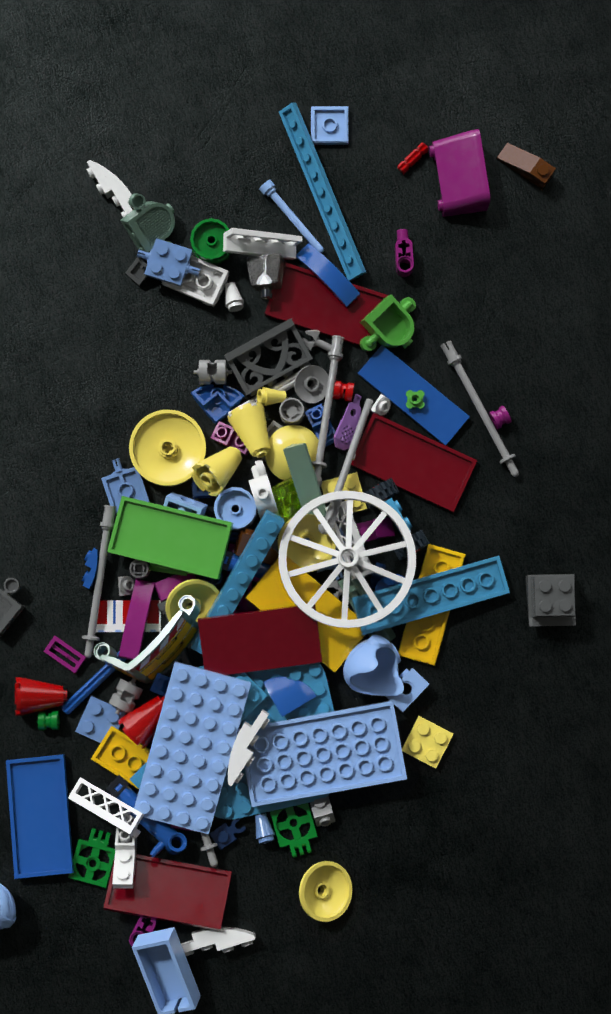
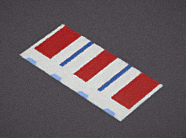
M131 600L100 601L96 632H124ZM151 600L145 632H161V612L157 604L161 603L160 600Z

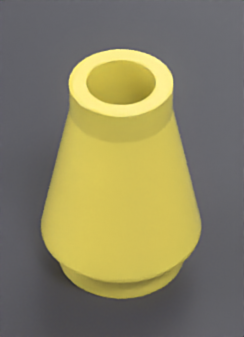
M265 387L257 391V402H260L263 406L280 403L286 399L285 391Z

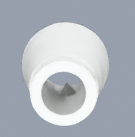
M234 282L225 284L226 308L230 312L243 309L244 300Z

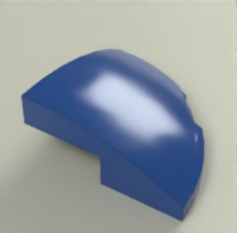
M210 384L199 387L191 392L198 405L216 425L218 421L223 420L228 415V412L233 410L245 398L241 392L226 385L223 388H214V385Z
M280 676L263 681L282 717L316 697L313 690L300 680L295 681L287 679L285 676Z

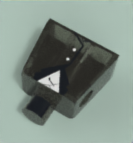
M281 253L246 257L251 286L256 291H261V299H272V290L282 288L286 259Z

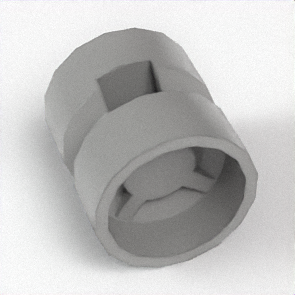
M288 398L281 403L279 413L282 422L285 425H299L303 421L304 406L300 400Z

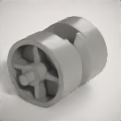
M199 360V368L194 370V374L199 376L200 385H210L211 382L217 385L226 384L227 376L232 374V370H228L226 360H215L214 363L210 360Z
M133 678L129 682L120 679L116 687L117 693H113L109 704L116 707V714L119 715L120 711L127 713L133 711L136 705L134 701L139 699L143 689L136 686V679Z

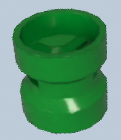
M39 711L38 729L46 730L48 727L52 730H59V711H52L51 713Z

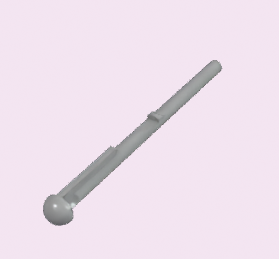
M366 399L334 492L343 490L373 404L371 399ZM342 500L332 501L329 504L325 520L331 528H333ZM318 524L319 532L327 535L323 526Z

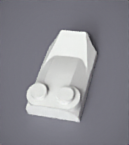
M191 256L190 266L201 269L199 276L187 273L181 287L164 281L161 283L166 287L199 300L205 305L214 307L227 283L229 271Z

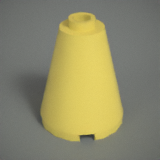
M256 402L257 405L255 406L247 403L232 410V416L228 415L227 418L250 454L254 457L262 458L270 450L265 408L260 402Z
M228 447L196 463L192 467L193 473L191 474L195 484L203 492L205 490L210 492V496L219 495L241 463V452L237 448Z

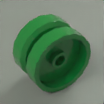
M210 218L202 220L195 225L191 232L190 241L196 258L213 265H219L228 260L232 253L223 252V233L229 230L225 223L218 219Z

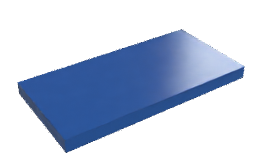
M65 754L6 760L14 879L74 873Z

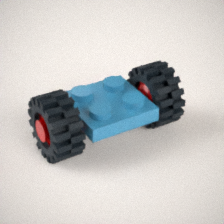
M392 478L365 492L391 506L402 517L409 530L411 529L412 525L408 518H403L401 515L402 508L397 500L393 501L392 499L393 496L400 492ZM366 503V504L368 505L369 509L375 507V506H372V505ZM422 530L412 534L416 552L430 544ZM406 547L394 550L399 560L407 557Z

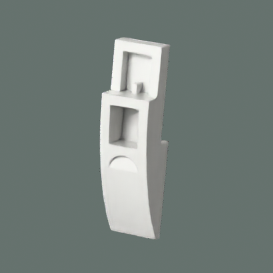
M87 161L89 168L86 170L91 179L96 178L98 182L96 187L100 194H105L107 199L111 197L117 207L121 206L123 210L121 212L122 217L133 211L129 205V198L132 194L123 182L107 168L94 161Z
M265 710L261 711L253 725L245 721L236 737L228 764V785L230 786L234 782L239 783L244 775L241 772L244 766L249 767L255 758L252 756L254 750L248 746L249 744L251 746L255 744L259 737L256 733L260 728L264 730L270 721L267 718L269 713Z
M126 814V823L132 825L134 818L130 814ZM116 827L112 886L113 888H133L137 838Z
M221 927V931L200 929L192 932L193 940L181 943L185 956L194 954L193 950L199 948L202 951L213 948L212 944L216 945L217 951L222 950L225 953L234 950L233 946L239 944L242 947L253 944L252 940L256 939V935L251 931L233 927Z

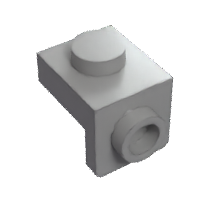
M329 796L310 802L317 827L328 826L335 822Z

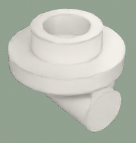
M380 394L370 411L378 415H385L391 406L389 398Z

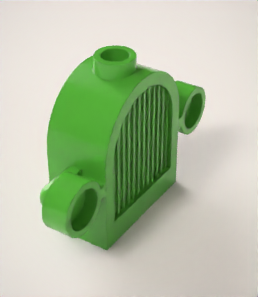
M391 294L385 297L360 322L372 335L361 339V349L366 352L375 349L377 342L387 348H395L402 345L405 349L413 341L411 337L414 333V322L409 313L415 309V301L407 297L399 303Z

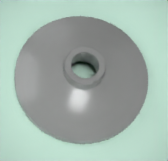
M316 365L302 368L296 375L294 382L297 396L307 403H317L324 399L328 374L323 368ZM309 380L312 382L310 387L307 386Z

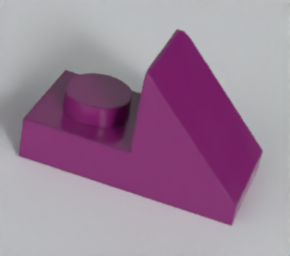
M385 517L365 542L395 536L391 518ZM376 518L372 521L356 524L361 537Z

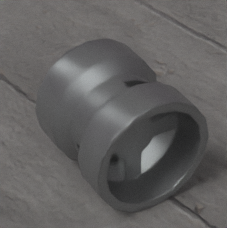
M137 559L131 562L129 570L132 576L137 579L148 577L150 568L147 562Z

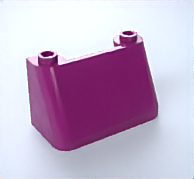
M470 130L433 141L432 146H429L430 157H434V160H436L441 191V200H438V210L442 211L443 217L487 211L490 204V191L480 130Z

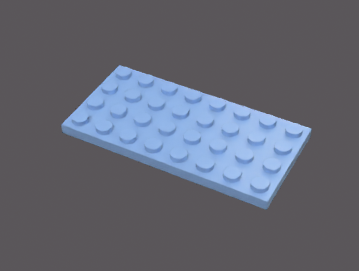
M175 661L134 809L144 814L143 817L209 834L228 768L230 754L249 693L250 681Z
M393 701L268 723L264 730L260 728L256 733L259 737L253 746L249 744L248 747L254 750L252 756L255 758L249 767L245 766L252 807L407 779Z

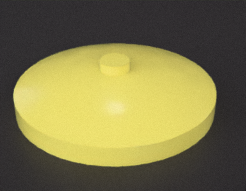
M159 410L145 416L136 425L130 438L129 453L135 469L144 479L160 486H176L190 480L193 473L192 467L205 459L206 442L200 426L190 416L176 410Z

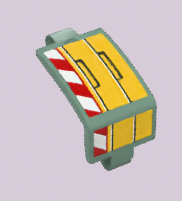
M190 595L181 597L178 603L180 610L149 646L131 662L125 663L116 659V650L104 642L98 643L95 646V657L119 672L142 683H151L157 673L162 674L181 655L199 629L196 619L201 611L200 603ZM193 602V606L187 610V605ZM108 649L107 655H103V652Z

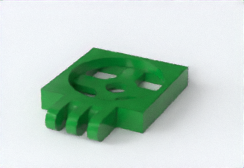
M308 803L296 805L307 812V815L301 817L295 815L293 806L283 808L286 809L288 818L280 823H277V817L283 809L270 811L279 846L281 848L290 845L293 858L297 857L295 850L297 848L300 855H304V846H306L308 854L312 853L308 839L318 837ZM291 819L297 820V825L295 827H292L290 825ZM310 822L308 833L301 837L300 826ZM285 829L292 830L294 839L284 838L280 831Z
M92 828L88 841L78 840L73 858L74 873H69L68 878L104 888L107 887L115 859V848L108 846L111 833L107 832L104 840L102 839L104 831L100 830L98 837H94L96 829ZM88 846L93 847L91 856L84 857L79 855L84 848ZM101 849L105 850L108 854L109 863L102 862L98 858ZM94 859L96 861L95 867L89 865L90 860ZM77 863L85 865L87 869L85 877L78 872ZM97 869L106 871L104 877L92 880Z

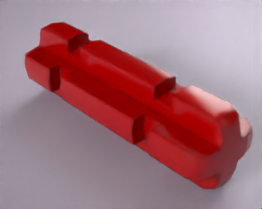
M423 142L418 145L417 149H414L404 161L398 164V170L403 174L406 173L409 167H412L422 158V155L428 152V146Z

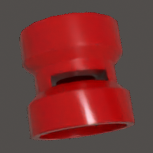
M336 380L333 399L339 400L341 398L352 402L354 383L348 382L344 384Z

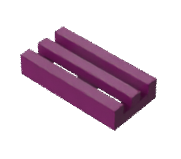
M55 635L43 651L74 673H77L79 667L86 660L83 654ZM58 642L66 649L77 655L80 658V660H76L71 655H69L68 653L60 649L58 646H56L54 643ZM51 647L75 663L76 666H71L51 652Z

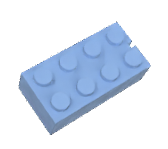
M175 927L138 935L132 949L157 1013L174 1014L177 1008L178 1012L196 1009L201 995Z

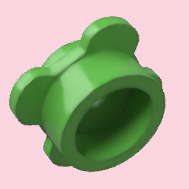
M408 390L406 392V407L408 409H422L425 406L423 402L425 393L422 390L418 392Z

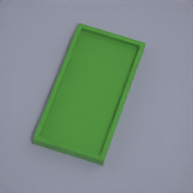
M122 496L107 552L219 580L234 523Z

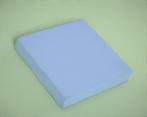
M348 106L311 107V140L314 145H348Z

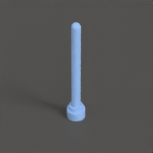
M271 180L266 181L259 188L262 194L267 195V197L270 196L306 240L320 253H323L324 248L276 193L275 184Z

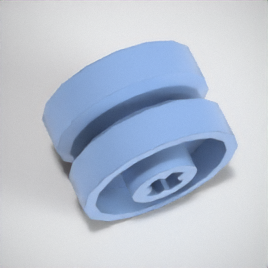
M231 487L218 495L214 503V513L216 519L234 523L233 531L246 530V528H249L254 523L257 517V507L253 496L243 488ZM232 507H239V511L233 512Z

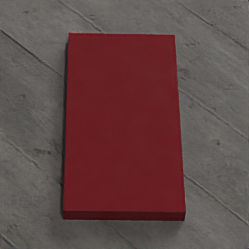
M282 261L265 316L283 322L292 319L295 326L308 330H319L320 334L330 337L338 335L344 337L345 342L360 346V341L363 337L372 336L360 322L389 295L352 284L358 290L360 296L346 307L311 270Z
M373 413L358 444L356 456L351 466L383 481L392 478L398 488L453 513L477 460Z
M297 606L198 618L205 670L230 675L322 662L318 622L307 616Z
M136 854L133 888H113V863L103 907L104 910L221 931L232 875L231 871Z

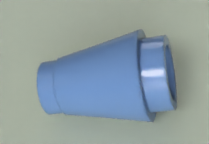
M266 813L256 815V840L259 841V844L274 841L275 833Z

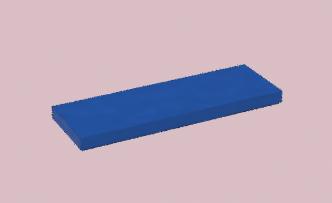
M383 345L379 347L358 372L361 378L383 396L389 398L390 402L445 446L470 417ZM408 390L413 392L422 390L425 393L423 397L425 406L422 409H408L406 407V392Z

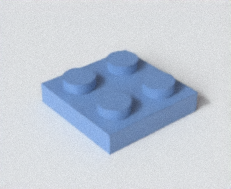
M91 696L75 732L101 743L111 726L119 730L121 724H118V720L126 715L127 712L120 711L118 715L115 713L117 710L115 706Z

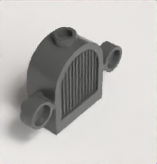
M15 578L5 580V590L0 588V637L3 636L25 608L10 596L20 589V582Z

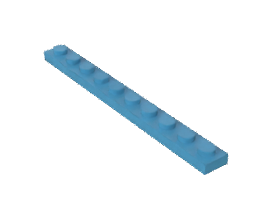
M290 103L279 111L280 117L346 277L349 281H353L365 274L366 270L297 103Z

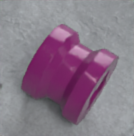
M504 406L499 407L497 411L489 412L490 418L497 429H500L505 423L509 424L512 422Z

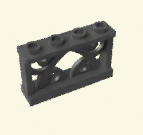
M292 319L281 323L224 355L244 394H250L251 397L256 395L258 389L262 386L270 387L278 383L277 378L282 375L284 379L294 374L293 369L297 367L302 369L310 365V360L313 359ZM290 328L297 343L288 344L287 329ZM272 339H277V344L282 343V346L273 347L271 345ZM263 343L268 349L273 351L281 350L280 359L275 369L255 365L261 356L260 344ZM288 348H299L302 352L300 360L293 361L291 356L296 353L293 351L288 352ZM250 351H254L257 354L253 362L249 361L253 358L249 357ZM234 358H237L246 367L241 375L232 361ZM285 362H287L289 365H292L291 367L282 371ZM249 369L253 371L250 374V380L253 376L258 378L257 383L254 385H248L245 382V374ZM263 375L273 376L263 382Z

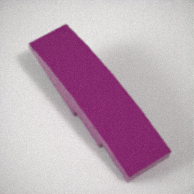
M138 579L135 581L119 658L133 660L140 654L155 587L153 582Z

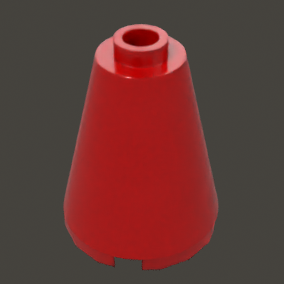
M15 677L16 716L63 706V702L67 701V690H63L61 685Z
M160 695L156 696L118 720L119 725L123 723L125 726L122 729L124 733L136 745L143 744L142 749H145L154 737L165 695L163 697Z

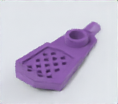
M355 394L353 402L348 403L344 416L340 420L333 437L335 447L340 450L349 449L360 418L361 407L359 404L362 396Z

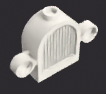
M263 460L255 461L256 465L251 468L254 479L248 481L260 520L266 509L279 516Z

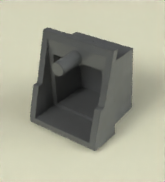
M574 574L527 575L526 592L529 626H576Z

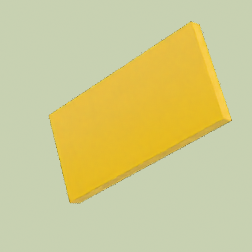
M289 557L286 558L288 571L301 568ZM278 558L245 597L259 610L296 606L282 583ZM308 573L290 577L295 591L306 604L322 586ZM326 589L315 603L316 611L331 618L341 619L342 602ZM348 608L347 620L357 619L356 614ZM318 622L322 663L335 673L346 660L351 650L365 636L361 635L360 628H337Z

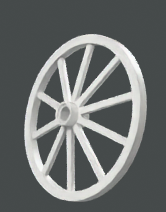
M336 491L311 500L292 517L280 542L279 572L287 594L293 603L307 616L332 627L358 628L383 619L403 601L415 575V545L406 523L387 503L362 492ZM336 500H347L345 547L317 507ZM353 500L375 506L382 512L352 548ZM312 511L339 551L292 535L298 523ZM386 516H389L396 524L404 539L402 542L357 552ZM289 540L336 557L292 571L287 570L286 558ZM406 547L408 558L406 576L403 578L359 558ZM345 553L353 556L351 563L343 561L342 556ZM338 564L336 569L306 604L295 591L290 577ZM357 565L402 584L396 597L386 607L383 608ZM342 569H344L341 619L325 616L312 609L314 604ZM350 569L378 611L377 613L365 618L347 620Z

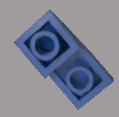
M322 404L305 411V415L318 440L324 408ZM330 419L325 447L334 443L333 437L336 432Z
M95 548L92 551L89 550L84 559L86 561L85 565L91 568L90 572L87 571L83 576L82 581L84 583L82 586L90 590L93 589L100 554V551Z

